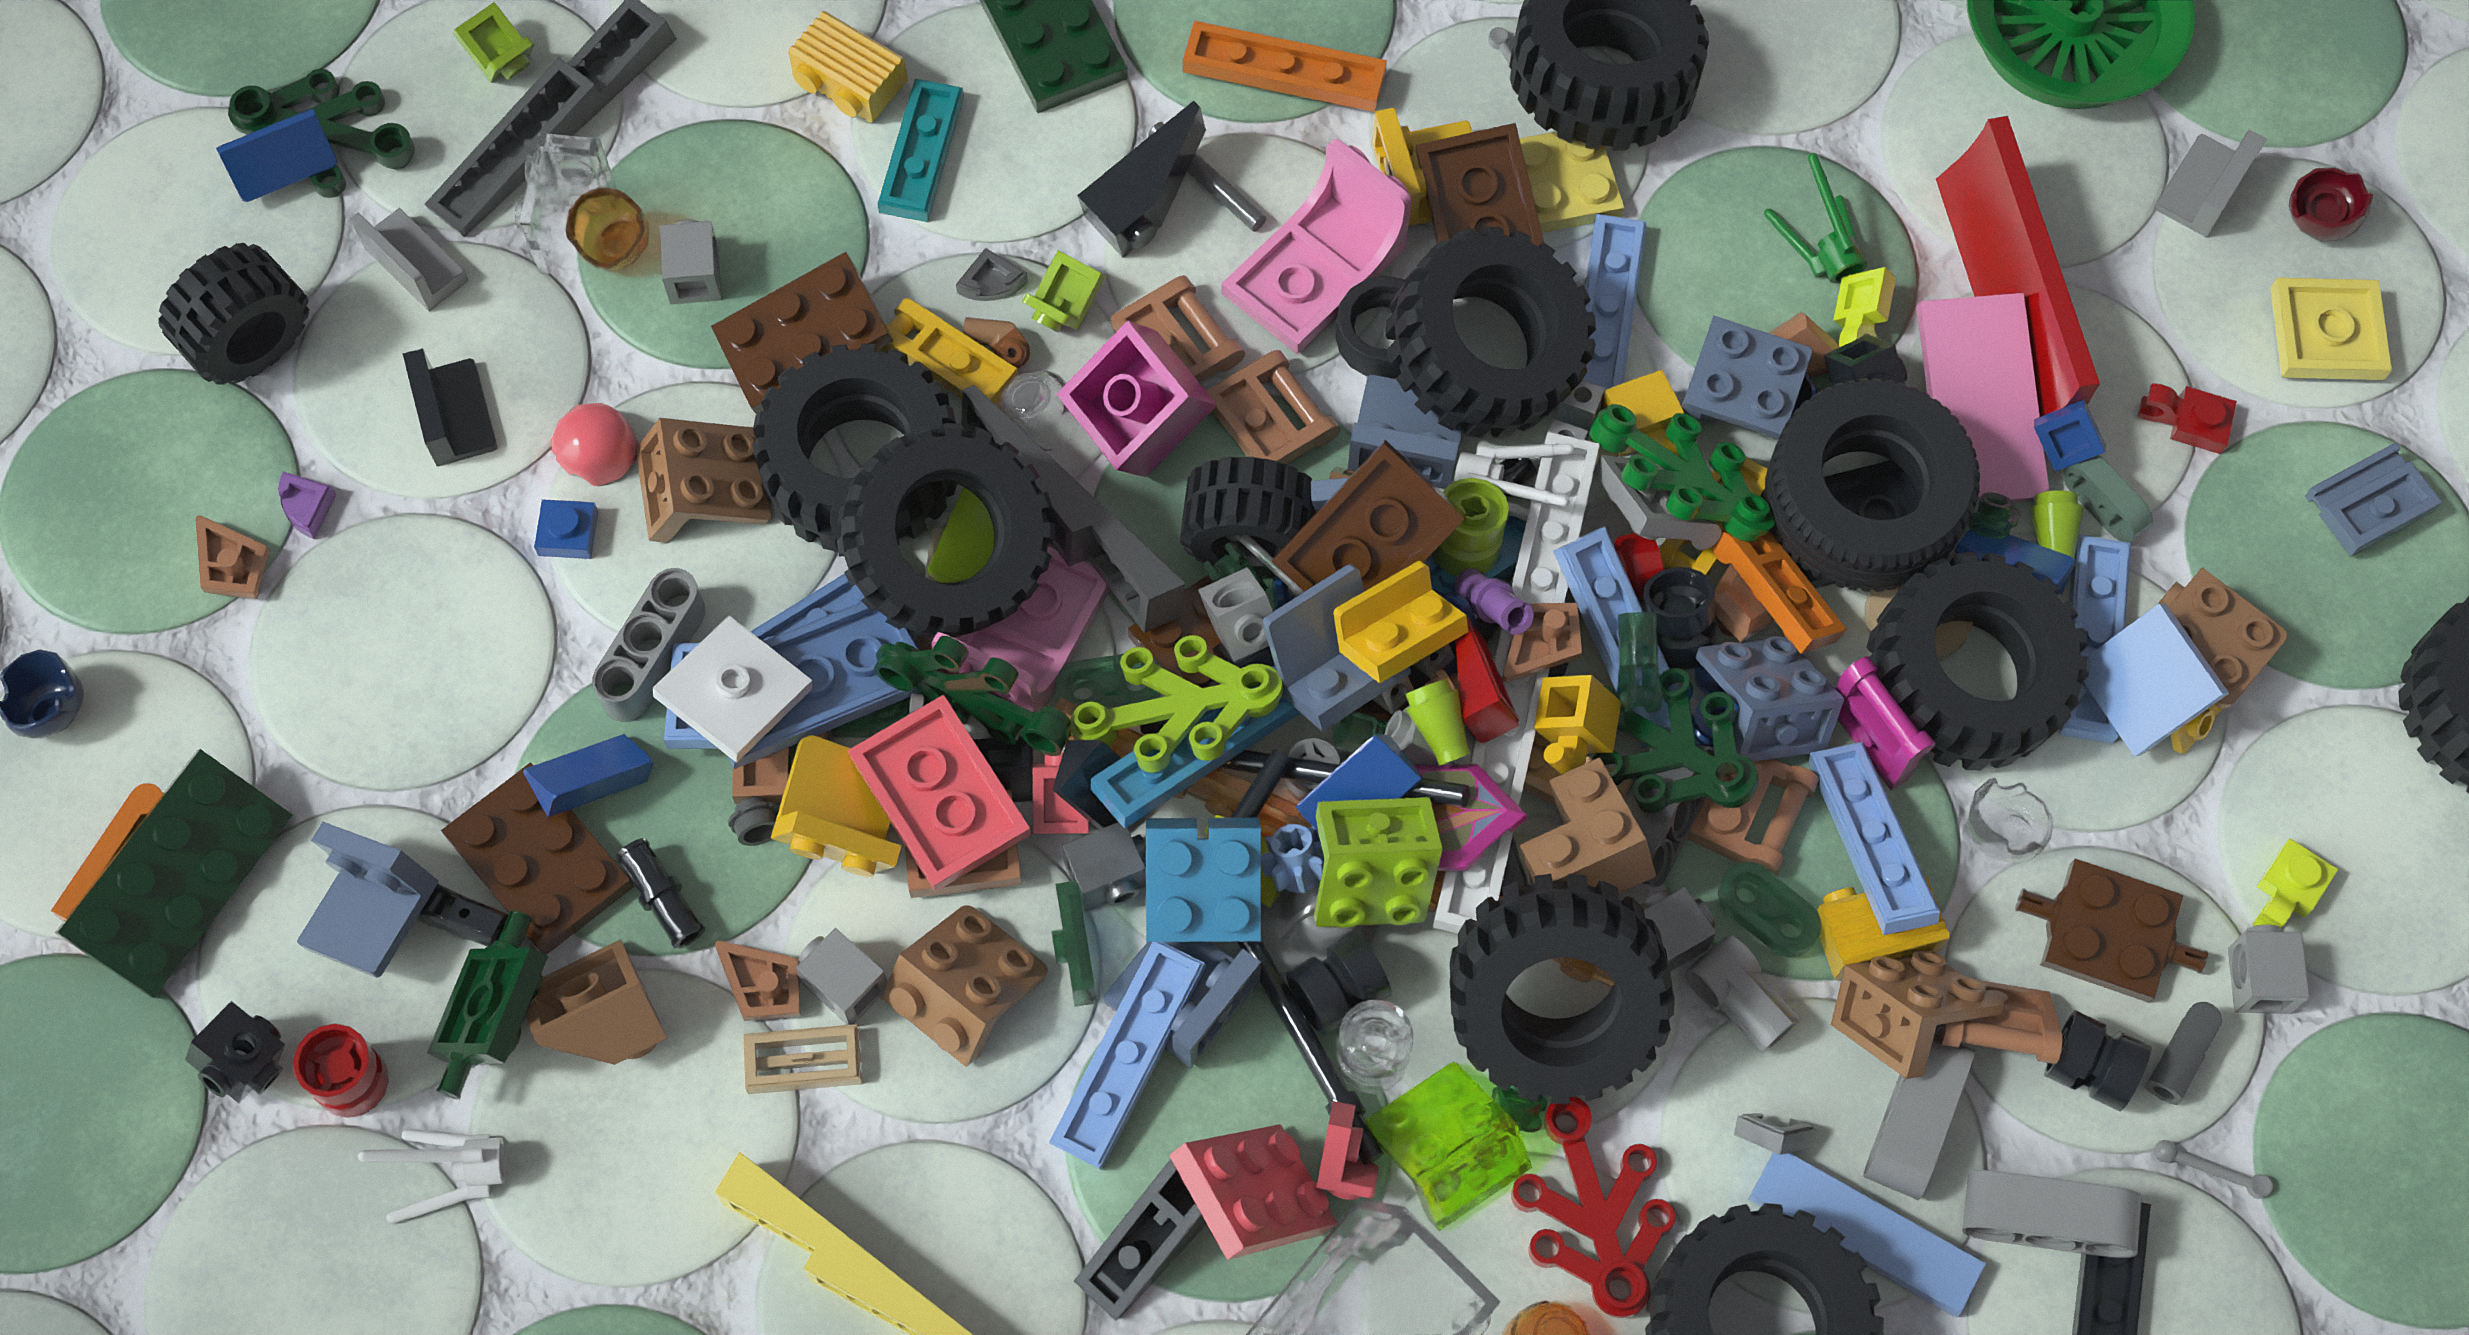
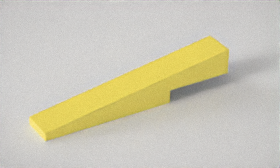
M739 1151L715 1191L723 1206L809 1252L811 1256L803 1269L810 1281L908 1335H973Z

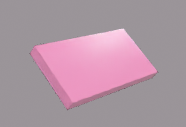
M2024 293L1921 301L1916 307L1927 394L1930 395V398L1940 401L1942 406H1946L1951 411V415L1959 419V424L1964 426L1967 431L1966 436H1969L1973 442L1972 447L1975 448L1977 454L1975 459L1978 460L1980 466L1978 470L1980 472V481L1978 483L1980 485V492L1977 496L1976 506L2034 501L2035 495L2049 491L2044 448L2034 429V419L2039 418L2040 415Z

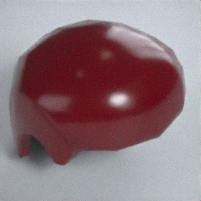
M2335 167L2315 168L2298 179L2289 199L2290 214L2300 231L2319 241L2342 240L2357 232L2368 217L2373 193L2367 191L2363 178L2359 173H2346L2344 170Z

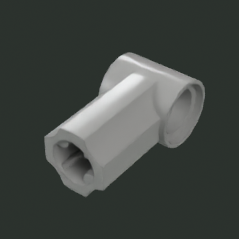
M1728 935L1685 971V976L1693 991L1705 1004L1716 1010L1721 1008L1763 1053L1783 1038L1798 1023L1800 1017L1760 975V965L1748 947L1734 936Z

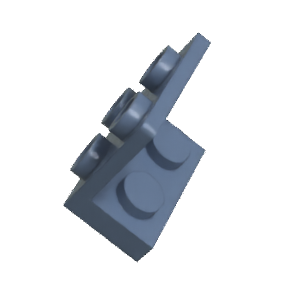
M1713 316L1686 392L1682 409L1685 414L1691 415L1698 421L1702 419L1710 422L1711 417L1779 439L1786 422L1791 417L1812 355V349L1809 346Z
M1369 375L1366 380L1358 421L1354 422L1347 469L1356 471L1387 440L1436 487L1446 488L1452 483L1463 426L1457 425L1453 430H1450L1438 424L1439 415L1431 410L1425 415L1414 405L1418 398L1411 389L1404 392L1396 379Z
M1352 564L1344 566L1267 615L1262 622L1277 674L1282 680L1284 698L1322 732L1411 674L1409 666L1384 682L1378 683L1340 653L1333 612L1336 607L1365 591L1360 571Z
M1772 636L1761 640L1741 643L1725 642L1720 645L1699 647L1696 655L1698 662L1739 706L1737 718L1733 723L1739 755L1745 756L1754 762L1810 754L1811 752L1828 748L1844 698L1827 681L1825 676L1803 654H1800L1793 643L1786 637Z
M322 822L311 841L329 855L325 863L339 872V874L302 931L297 943L308 951L379 978L386 970L439 881L402 850Z
M1147 942L1104 994V1003L1115 1012H1117L1152 942ZM1163 942L1204 962L1207 966L1188 1004L1171 1025L1173 1033L1165 1047V1050L1189 1068H1192L1260 982L1261 962L1244 949L1240 951L1235 959H1232L1211 942Z

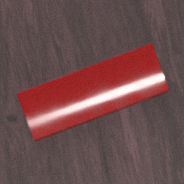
M2008 116L1990 118L1968 150L1936 178V182L1974 297L2024 293L2038 408L2041 417L2084 399L2088 405L2100 382Z

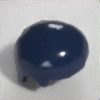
M39 649L22 654L4 668L0 674V680L5 693L3 700L0 701V716L5 721L6 726L18 736L42 739L67 729L73 722L82 705L84 697L83 686L73 669L56 652Z

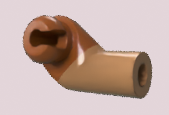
M965 318L963 327L965 335L981 345H989L997 356L1016 368H1020L1027 363L1030 357V346L1014 323L1001 320Z

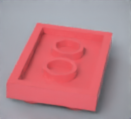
M944 694L848 750L850 759L934 892L1031 835L1029 825Z
M1281 1124L1187 1142L1169 1155L1227 1260L1321 1236L1338 1224L1329 1209V1201L1323 1189L1316 1188L1317 1184L1311 1178L1300 1158V1150L1297 1143L1285 1132Z

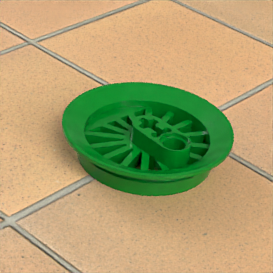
M1966 0L1968 18L1973 33L1995 71L2009 85L2022 94L2041 103L2067 109L2102 107L2140 96L2164 82L2180 65L2192 41L2195 27L2193 0H2108L2106 2H2103L2104 0ZM2140 6L2144 13H2125ZM1994 11L2008 16H1995ZM2002 36H2017V37L2005 41ZM2040 47L2026 62L2017 56ZM2057 48H2060L2052 75L2048 76L2038 71L2037 68ZM2069 55L2074 82L2061 80ZM2089 68L2097 78L2093 83L2090 80Z

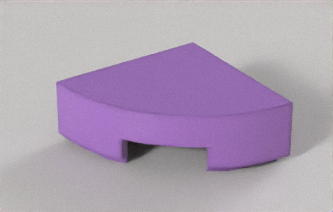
M283 471L278 487L283 511L290 523L300 533L315 539L336 493L332 486Z

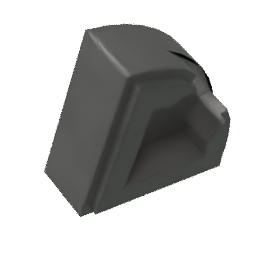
M985 248L956 283L957 294L978 301L1002 299L1016 293L1028 282L1027 272Z
M1760 1113L1737 1116L1734 1135L1774 1153L1782 1155L1814 1148L1818 1130L1814 1128V1125L1790 1118L1789 1126L1782 1127L1763 1120V1114Z

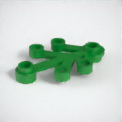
M1612 404L1607 409H1603L1598 413L1589 434L1595 443H1599V447L1609 452L1622 453L1630 446L1642 454L1632 455L1621 473L1623 481L1628 486L1640 491H1645L1649 488L1670 490L1672 493L1666 502V508L1673 516L1685 521H1691L1694 518L1722 521L1726 531L1742 541L1754 542L1770 532L1775 520L1770 513L1768 503L1759 495L1750 493L1740 472L1746 456L1738 446L1729 442H1720L1709 458L1710 466L1722 478L1724 486L1713 480L1697 445L1696 439L1702 430V426L1691 415L1685 413L1674 414L1665 430L1666 437L1674 443L1679 456H1677L1638 430L1635 424L1636 416L1628 408ZM1657 465H1659L1665 470L1658 469ZM1702 495L1708 498L1709 500H1704Z

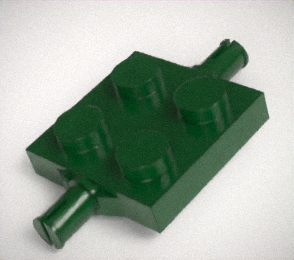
M510 910L499 940L486 948L469 950L427 1054L444 1062H449L439 1087L436 1089V1092L443 1096L460 1100V1095L471 1068H475V1066L481 1063L505 1064L509 1054L514 1051L519 1043L521 1023L529 1003L536 997L541 988L543 980L541 973L548 959V956L531 947H521L529 925L533 920L529 915Z

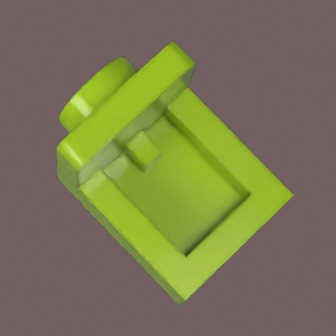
M495 2L454 29L453 35L490 82H493L502 74L507 80H510L531 64L527 57L531 55L534 43L528 36L524 39L521 37Z
M1057 250L1035 295L1026 293L1022 303L1035 309L1031 317L1033 320L1056 332L1060 331L1063 324L1079 330L1106 275Z

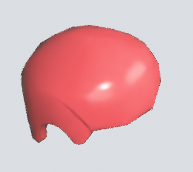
M603 403L581 404L573 407L558 421L551 439L552 452L560 466L569 475H578L593 486H602L620 479L635 464L637 457L636 447L638 441L633 428L619 411Z

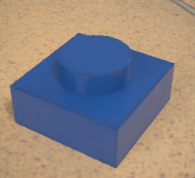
M2085 399L2034 419V429L2055 472L2106 452V443Z
M542 499L534 544L537 555L591 559L598 517V509L595 502Z

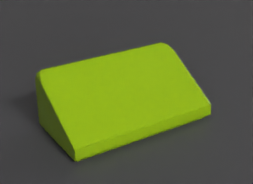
M964 487L960 492L928 566L929 575L940 583H956L973 577L986 565L993 551L994 529L990 515L978 497Z

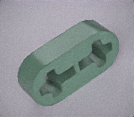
M2100 455L2063 469V478L2067 488L2077 493L2078 501L2115 539L2130 543L2152 527L2153 517L2148 505Z

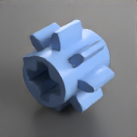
M1287 824L1278 829L1273 836L1265 838L1269 853L1261 855V865L1265 876H1273L1277 891L1280 892L1287 889L1291 892L1303 894L1313 889L1321 881L1325 860L1317 829L1313 826L1307 829L1302 825Z

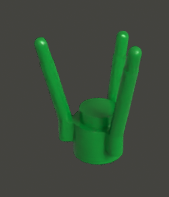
M1810 153L1808 161L1834 232L1824 236L1818 242L1820 249L1818 255L1805 244L1773 209H1765L1764 215L1809 264L1815 278L1827 274L1831 283H1841L1842 277L1861 273L1865 270L1868 263L1858 244L1844 197L1838 195L1834 198L1818 155Z

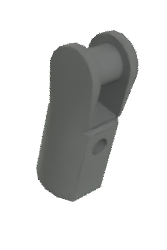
M2198 1002L2193 1004L2187 1011L2145 1086L2151 1094L2167 1103L2178 1106L2206 1056L2205 1052L2210 1047L2221 1026L2222 1016L2216 1006L2208 1002Z

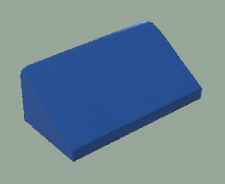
M313 109L216 148L239 196L244 202L255 200L331 169L338 164V160Z
M1982 524L1973 525L1957 543L1954 550L1956 554L1973 552L1977 555V561H1981L1987 553L2004 555L2006 557L2005 564L2013 567L2018 561H2021L2034 568L2032 576L2041 582L2049 578L2060 588L2055 593L2056 596L2063 594L2075 565V559L2071 556Z
M625 734L525 768L523 773L547 817H551L648 782L653 762L648 754Z
M1376 734L1300 801L1296 808L1318 830L1315 818L1318 802L1403 798L1424 778L1391 736Z

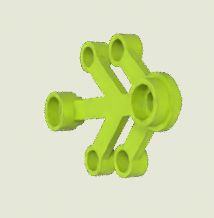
M1189 635L1181 638L1174 648L1179 668L1187 673L1200 672L1221 684L1201 688L1156 665L1152 653L1148 649L1134 647L1127 650L1120 660L1125 679L1134 685L1144 684L1166 697L1110 709L1097 702L1083 703L1075 709L1070 719V730L1074 740H1100L1110 747L1117 737V730L1169 719L1157 734L1144 735L1135 743L1134 753L1139 767L1149 773L1159 772L1166 768L1171 759L1170 754L1189 732V741L1194 755L1200 760L1210 761L1223 754L1226 747L1225 742L1247 716L1262 717L1271 713L1277 707L1283 694L1282 680L1278 676L1277 671L1268 665L1251 664L1239 668L1209 653L1203 638ZM1190 652H1199L1196 656L1185 657ZM1145 663L1139 669H1131L1135 664ZM1224 707L1214 722H1202L1196 725L1208 710ZM1206 738H1215L1210 744H1199ZM1151 750H1160L1155 756H1145Z

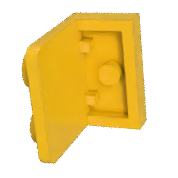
M814 735L806 736L798 743L771 839L790 845L789 850L802 857L816 860L826 857L841 862L843 870L860 876L873 877L875 872L896 867L901 845L885 840L890 820L850 759L848 750L851 748Z

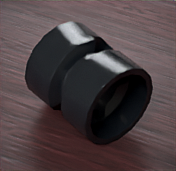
M1673 567L1661 570L1653 575L1645 584L1643 594L1644 614L1668 668L1685 670L1701 665L1696 659L1699 647L1716 645L1717 641L1716 620L1714 618L1715 588L1711 579L1701 571L1689 567Z
M1351 933L1329 946L1326 951L1327 958L1322 961L1316 957H1311L1286 972V980L1293 996L1307 1020L1320 1035L1325 1036L1350 1021L1352 1008L1355 1007L1361 1011H1366L1392 994L1389 980L1379 960L1364 939L1357 933Z
M2074 1010L2061 1030L2062 1049L2057 1064H2046L2044 1076L2073 1090L2083 1085L2087 1086L2090 1098L2121 1112L2131 1100L2149 1062L2152 1046L2121 1031L2110 1036L2107 1034L2106 1024Z

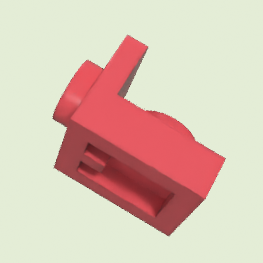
M1063 752L1059 756L1045 754V763H1034L1033 834L1089 833V821L1052 789Z
M1333 1101L1316 1188L1328 1190L1332 1195L1341 1199L1374 1198L1379 1166L1374 1163L1364 1165L1362 1161L1357 1160L1363 1128L1352 1126L1355 1105Z

